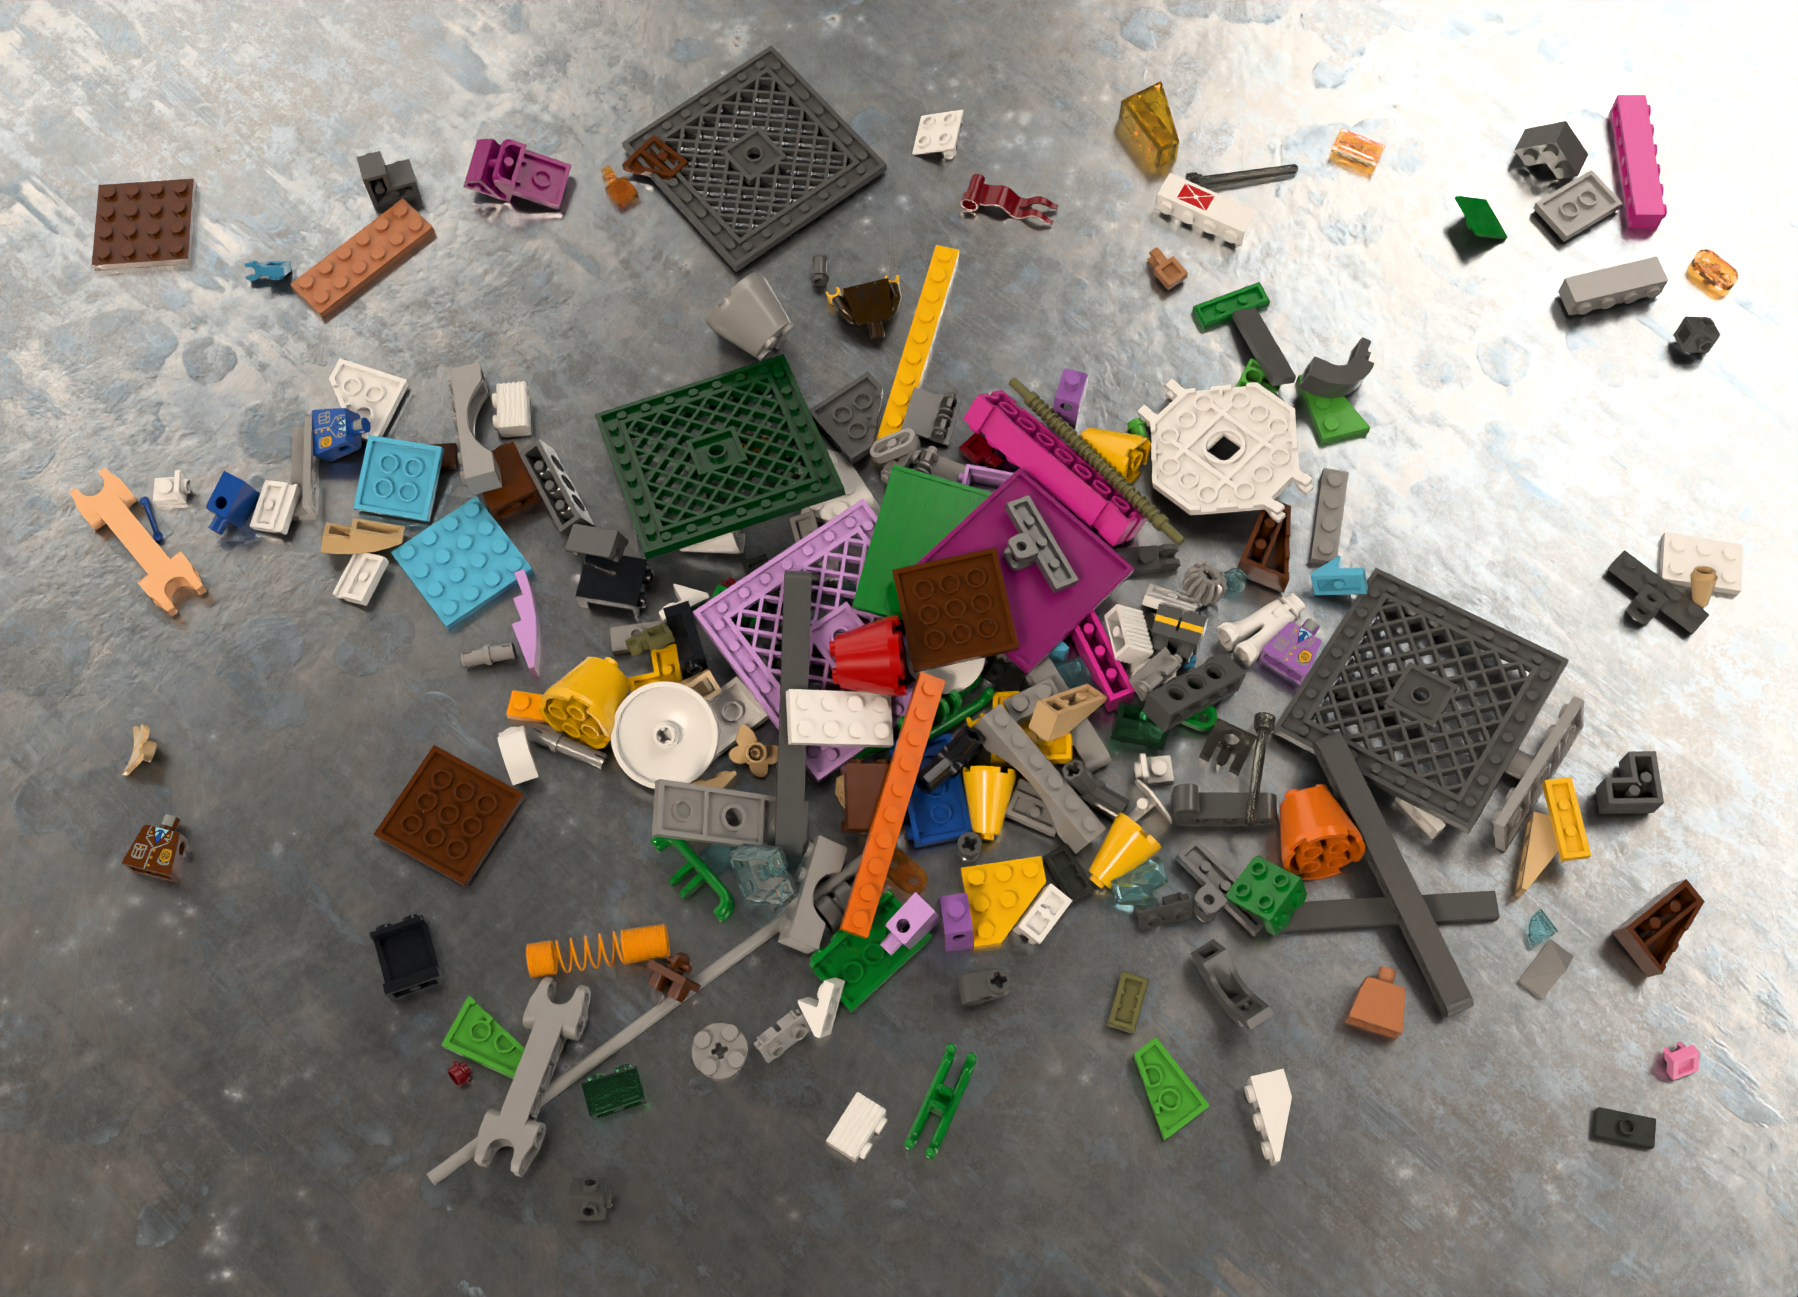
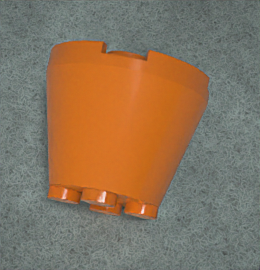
M1318 784L1313 788L1303 790L1292 789L1285 793V799L1280 805L1281 860L1285 870L1295 875H1300L1302 880H1320L1342 873L1340 868L1352 861H1360L1366 848L1362 835L1326 785Z

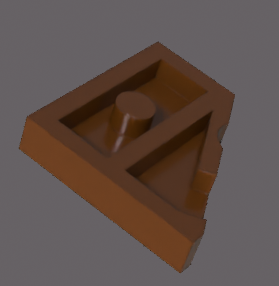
M655 135L650 137L622 164L623 170L626 172L651 177L650 174L656 173L660 178L667 180L676 178V174L678 172L681 173L683 167H689L686 159ZM654 143L656 144V147L659 150H661V148L664 150V152H660L658 156L650 148V146ZM641 156L651 168L643 167L637 161V158ZM668 159L675 166V160H677L679 164L671 171L664 164V161Z

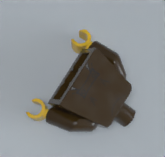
M886 275L885 279L843 288L842 296L839 287H835L836 294L830 295L826 291L828 303L834 306L838 314L849 324L855 325L857 329L868 327L871 340L885 337L882 324L891 321L892 316L897 313L901 301L899 275H896V279L893 281L889 280L888 275Z

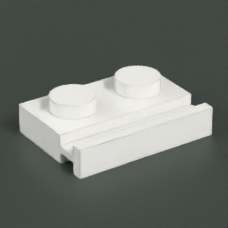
M265 480L250 527L254 530L272 533L279 532L287 535L302 488L297 484L290 485L285 482Z
M370 553L353 554L332 594L337 599L341 600L342 598L348 602L367 606L389 561L384 556Z
M1150 583L1142 605L1158 609L1159 604L1180 609L1182 610L1181 617H1183L1184 611L1195 614L1199 601L1195 602L1194 598L1188 597L1185 594Z

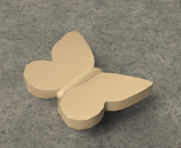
M142 724L141 727L133 726V753L121 775H129L141 761L151 762L156 750V742L147 740L150 733L148 725Z
M743 724L739 727L735 738L738 746L729 751V759L736 764L746 763L755 777H764L768 773V764L772 765L777 762L778 746L763 745L761 742H758L754 732L747 725Z

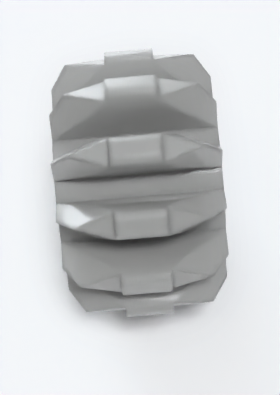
M1205 562L1202 565L1195 563L1186 571L1182 580V589L1188 592L1187 596L1194 598L1195 602H1201L1204 606L1207 604L1215 605L1220 598H1223L1228 587L1226 585L1227 579L1222 576V572L1217 571L1214 566H1208Z

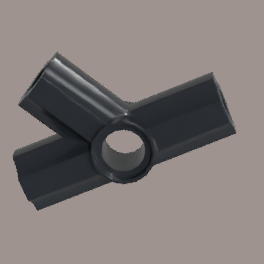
M967 725L963 727L955 738L934 756L933 761L917 774L915 780L917 787L923 793L931 795L949 778H955L963 770V767L967 766L968 761L984 748L981 744L983 742L981 734L975 728Z

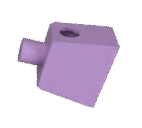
M915 892L886 923L885 926L891 933L880 945L891 956L902 944L910 950L941 918ZM910 925L909 930L905 933H902V929L905 926Z

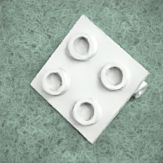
M957 110L921 116L912 154L942 152L945 159H953L956 156V145L959 144L961 136L960 129L963 126L962 116L964 111Z

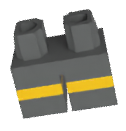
M1159 604L1151 630V643L1154 650L1152 655H1156L1164 647L1177 650L1176 654L1182 658V663L1188 664L1192 656L1198 652L1199 644L1206 631L1208 617L1184 611L1181 620L1182 610Z

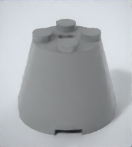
M754 272L743 278L729 290L730 294L724 298L721 306L719 304L715 305L706 320V324L718 335L758 358L759 361H763L770 355L772 348L779 349L786 343L787 338L785 336L794 329V326L766 278L761 273L757 275Z

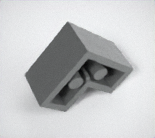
M1566 121L1525 129L1515 148L1516 153L1525 166L1547 163L1557 179L1578 176L1588 156L1587 151Z
M380 151L357 157L362 180L374 208L398 202L402 198L406 200L421 196L409 159L386 165Z
M1656 751L1628 752L1619 762L1621 778H1605L1596 787L1599 814L1654 813L1664 803Z

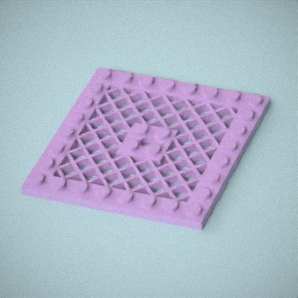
M864 499L852 505L693 611L695 619L778 731L780 684L774 676L781 677V670L772 669L771 666L773 657L781 658V652L774 651L776 640H782V634L777 633L779 622H783V616L780 613L783 605L785 570L807 571L815 575H821L819 586L811 585V592H816L818 595L816 603H811V610H815L813 621L810 620L809 667L810 664L825 666L823 677L808 675L809 682L822 684L821 690H825L826 684L840 687L839 684L833 683V679L827 678L828 668L831 671L832 668H836V659L830 656L829 641H835L833 638L834 634L837 632L844 633L863 626L864 623L860 618L870 619L869 623L884 618L868 612L858 611L854 608L852 609L848 602L839 606L840 597L852 599L855 597L856 592L841 590L843 579L856 581L857 591L866 560V548L867 550L869 549L878 519ZM844 545L843 554L832 553ZM848 545L863 547L861 557L847 555ZM823 559L822 569L811 567ZM827 559L842 561L840 572L827 570ZM845 562L860 564L858 575L845 573ZM824 576L839 578L837 589L823 587ZM781 587L779 597L769 595ZM821 594L836 596L835 606L820 604ZM763 601L778 604L777 614L762 612ZM759 602L758 611L747 610ZM819 611L829 612V614L817 621ZM738 616L737 624L735 625L732 619ZM742 616L757 618L755 629L740 627ZM760 619L775 621L774 631L759 630ZM905 632V636H903L906 655V645L908 641ZM742 634L753 636L752 647ZM757 636L772 639L771 649L756 648ZM813 647L822 659L811 657ZM758 655L769 656L767 667ZM985 657L984 666L987 665V663H988V660L986 659V657ZM907 673L906 680L914 682L907 686L908 695L891 697L893 730L898 727V719L906 714L916 682L910 673ZM806 745V768L818 783L868 747Z

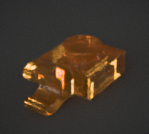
M610 165L601 169V172L604 174L602 178L608 184L605 187V192L619 209L639 197L637 190L625 176L618 179Z

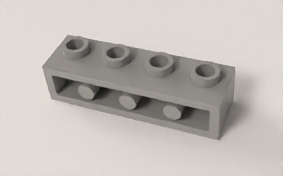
M1655 256L1567 277L1564 279L1558 292L1569 316L1578 313L1583 315L1591 310L1599 308L1608 309L1615 304L1624 302L1629 304L1644 297L1654 298L1662 293L1668 278L1658 257Z

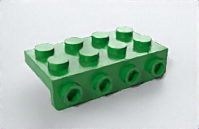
M892 890L886 893L882 891L868 938L865 939L838 930L831 937L830 940L832 942L825 949L820 947L810 957V970L822 983L824 980L835 977L845 981L840 1002L851 1014L933 939V936L928 932L910 950L902 944L892 956L880 945L891 933L885 926L886 923L903 906L895 898V893ZM910 925L905 926L902 929V933L907 932Z

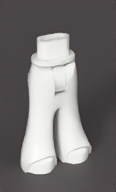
M1294 593L1287 597L1282 596L1246 618L1235 622H1226L1218 626V638L1228 652L1234 649V658L1242 666L1249 667L1258 659L1264 646L1289 622H1294L1299 618V613L1305 609V604ZM1260 628H1262L1257 634H1255V635L1252 636L1251 638L1247 639L1249 636H1251V635H1252L1253 633H1255L1257 630H1259Z

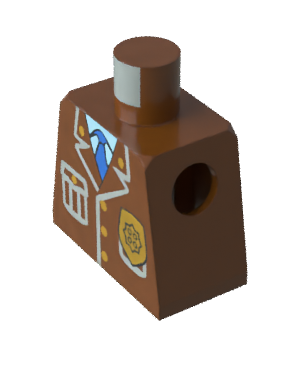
M165 814L159 828L144 825L124 857L122 864L130 871L179 883L188 847V840L181 833L176 832L180 819Z

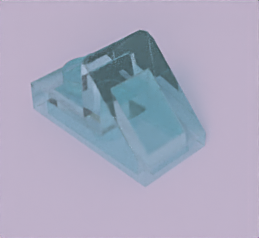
M1158 857L1111 881L1115 899L1119 905H1156L1153 890L1168 883L1163 861Z

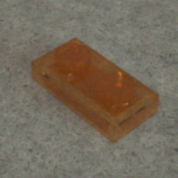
M1341 128L1331 152L1375 169L1384 152L1385 145Z

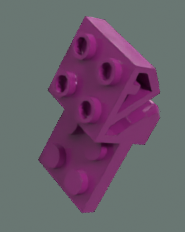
M493 138L480 139L476 142L463 187L509 203L512 195L559 210L572 165L527 150L526 144L511 139L504 140L501 145Z

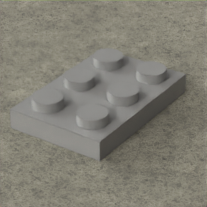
M1591 169L1537 201L1533 208L1565 242L1620 209L1623 202Z

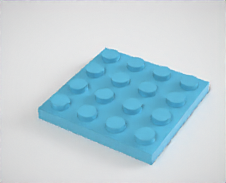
M477 496L391 552L394 559L448 630L517 585L518 581L514 574L515 572L524 569L527 577L534 573L533 568Z

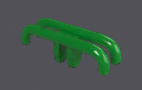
M981 673L967 688L959 692L952 690L940 698L934 718L938 724L931 728L927 743L973 715L991 701L995 690L992 687H987L978 699L959 710L963 701L962 697L979 684L982 678ZM901 716L898 719L897 726L899 729L902 727L905 716Z
M653 836L650 842L657 851L661 852L667 847L673 846L688 861L670 877L668 883L674 887L697 871L698 874L682 888L679 895L682 899H685L707 882L720 897V903L713 911L714 916L720 922H725L733 913L735 906L734 898L727 887L685 840Z
M954 1043L946 1045L943 1057L907 1138L904 1140L905 1148L913 1149L920 1138L930 1113L941 1116L929 1146L925 1150V1156L928 1159L936 1157L978 1059L976 1053H968L954 1088L952 1089L944 1085L943 1083L957 1050Z

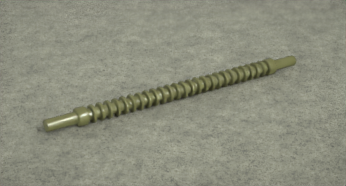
M1016 377L1009 381V385L1024 399V403L1029 408H1032V411L1036 412L1037 416H1041L1042 421H1046L1047 425H1051L1050 428L1055 430L1056 434H1060V438L1065 439V443H1070L1069 446L1074 448L1075 452H1079V456L1084 457V461H1089V465L1094 466V470L1098 471L1099 475H1104L1103 479L1108 480V484H1113V488L1118 489V493L1123 494L1124 499L1128 498V503H1133V507L1138 508L1139 513L1143 512V517H1148V522H1153L1152 525L1158 531L1162 530L1178 546L1185 542L1186 539L1169 523V519L1164 514H1160L1159 509L1155 510V505H1150V501L1145 500L1144 495L1140 496V491H1135V486H1130L1131 483L1126 481L1124 476L1120 477L1121 473L1116 472V468L1111 467L1109 462L1106 463V459L1101 458L1100 453L1096 454V449H1091L1092 446L1087 444L1086 440H1082V436L1077 435V431H1072V427L1068 426L1066 421L1063 422V418L1058 417V413H1053V409L1049 408L1047 403L1044 404V400L1040 399L1038 394L1034 391L1030 392Z

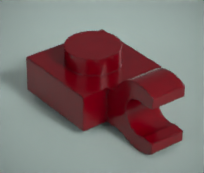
M974 433L959 447L960 453L976 466L985 463L987 468L1003 469L1000 465L1003 460L993 453L995 449L987 443L988 440L981 434Z

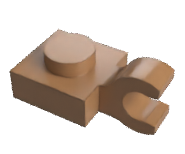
M1157 247L1149 252L1151 257L1147 260L1154 267L1153 274L1167 290H1170L1187 278L1188 272L1174 256L1167 259Z

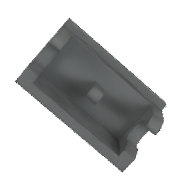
M573 523L565 550L570 553L574 552L576 555L581 553L609 560L613 559V561L619 562L629 541L618 531Z

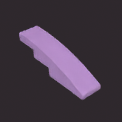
M523 569L514 573L523 595L513 598L521 621L513 623L512 626L533 678L539 676L541 656L540 624L535 598L528 577Z

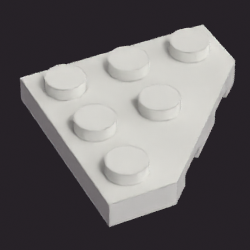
M339 358L329 377L341 408L349 409L359 414L361 418L365 417L369 420L370 431L361 434L362 442L367 443L369 435L383 436L409 385L406 379Z
M827 450L844 486L845 495L804 508L801 514L814 511L817 522L827 523L864 499L878 517L880 506L853 465L841 452Z

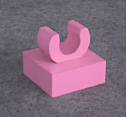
M1681 1042L1677 1043V1048L1674 1052H1671L1667 1047L1664 1048L1663 1057L1667 1062V1074L1673 1081L1699 1071L1700 1052L1693 1044L1686 1047Z

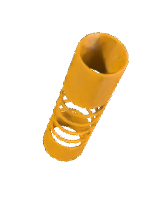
M663 923V925L655 924V926L622 929L621 947L623 958L620 953L616 933L613 931L611 965L605 953L601 934H598L597 966H595L592 960L587 936L584 935V963L582 969L575 954L573 940L570 937V964L568 971L564 967L557 939L555 940V947L552 940L528 943L526 945V959L529 975L532 979L550 975L555 976L558 968V957L564 972L567 974L571 971L573 957L578 969L584 971L587 953L592 966L598 969L601 961V949L607 965L612 967L615 961V945L619 958L624 965L647 962L650 959L654 961L666 959L670 956L666 925Z

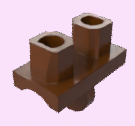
M679 952L675 956L670 955L667 958V963L670 964L669 968L650 959L646 967L653 971L647 985L664 992L669 980H672L673 982L666 995L683 1003L690 990L698 992L700 989V984L683 976L685 972L689 974L692 971L690 957L687 954Z

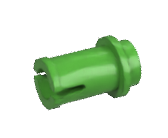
M1135 418L1127 423L1128 433L1144 436L1150 441L1145 429V421H1142L1141 418Z

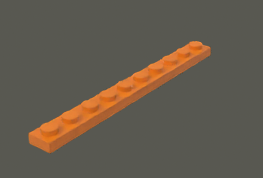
M920 672L917 675L839 929L865 939L869 936L945 685V680L924 672Z

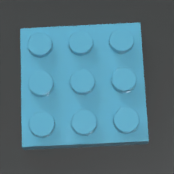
M369 435L353 509L430 522L445 449L440 446Z

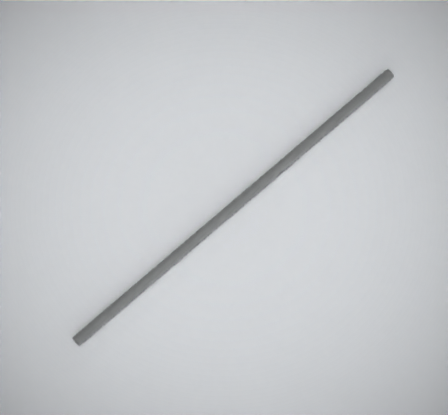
M862 854L842 868L841 873L830 877L815 888L813 903L823 895L829 896L831 894L830 890L842 880L848 882L855 877ZM787 910L691 979L701 985L698 991L779 933V924L786 916ZM690 990L683 1003L697 992ZM668 996L549 1084L542 1106L682 1003ZM478 1137L427 1173V1176L434 1185H437L475 1157Z

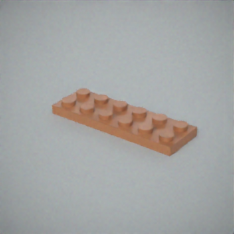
M402 198L290 285L323 319L435 232L434 228Z

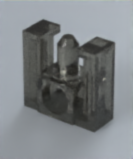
M1218 718L1199 758L1209 762L1216 746H1218L1221 750L1216 758L1217 765H1225L1230 754L1233 753L1236 756L1228 772L1239 776L1257 736ZM1233 734L1238 737L1239 742L1235 745L1228 744L1225 736Z

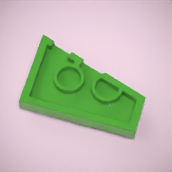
M1303 374L1298 375V385H1300ZM1300 389L1321 444L1369 432L1371 427L1345 396L1325 398Z
M470 995L467 997L441 1044L443 1048L511 1079L515 1076L525 1049L485 1012Z
M1157 1037L1133 1054L1163 1141H1166L1209 1108L1210 1105Z

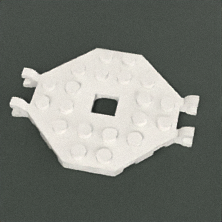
M1171 379L1165 385V388L1169 390L1167 397L1173 401L1158 415L1145 405L1137 411L1142 421L1146 422V427H1151L1153 488L1189 515L1266 510L1273 520L1280 523L1286 517L1285 513L1282 512L1285 506L1275 499L1292 482L1306 496L1314 489L1310 484L1313 478L1299 470L1295 408L1257 382L1246 383L1244 387L1231 388V385L1212 386L1210 387L1211 390L1196 391L1195 388L1184 389L1175 380ZM1223 436L1240 447L1230 459L1225 461L1219 460L1208 452Z

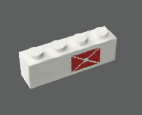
M1172 173L1168 175L1159 190L1155 208L1159 209L1162 213L1170 214L1181 219L1184 223L1197 226L1207 233L1215 234L1224 238L1227 242L1235 243L1239 246H1242L1252 229L1257 211Z

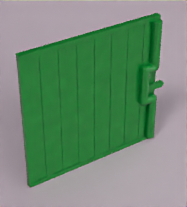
M893 464L852 608L881 617L899 615L900 622L903 623L892 570L918 563L985 501L992 492Z

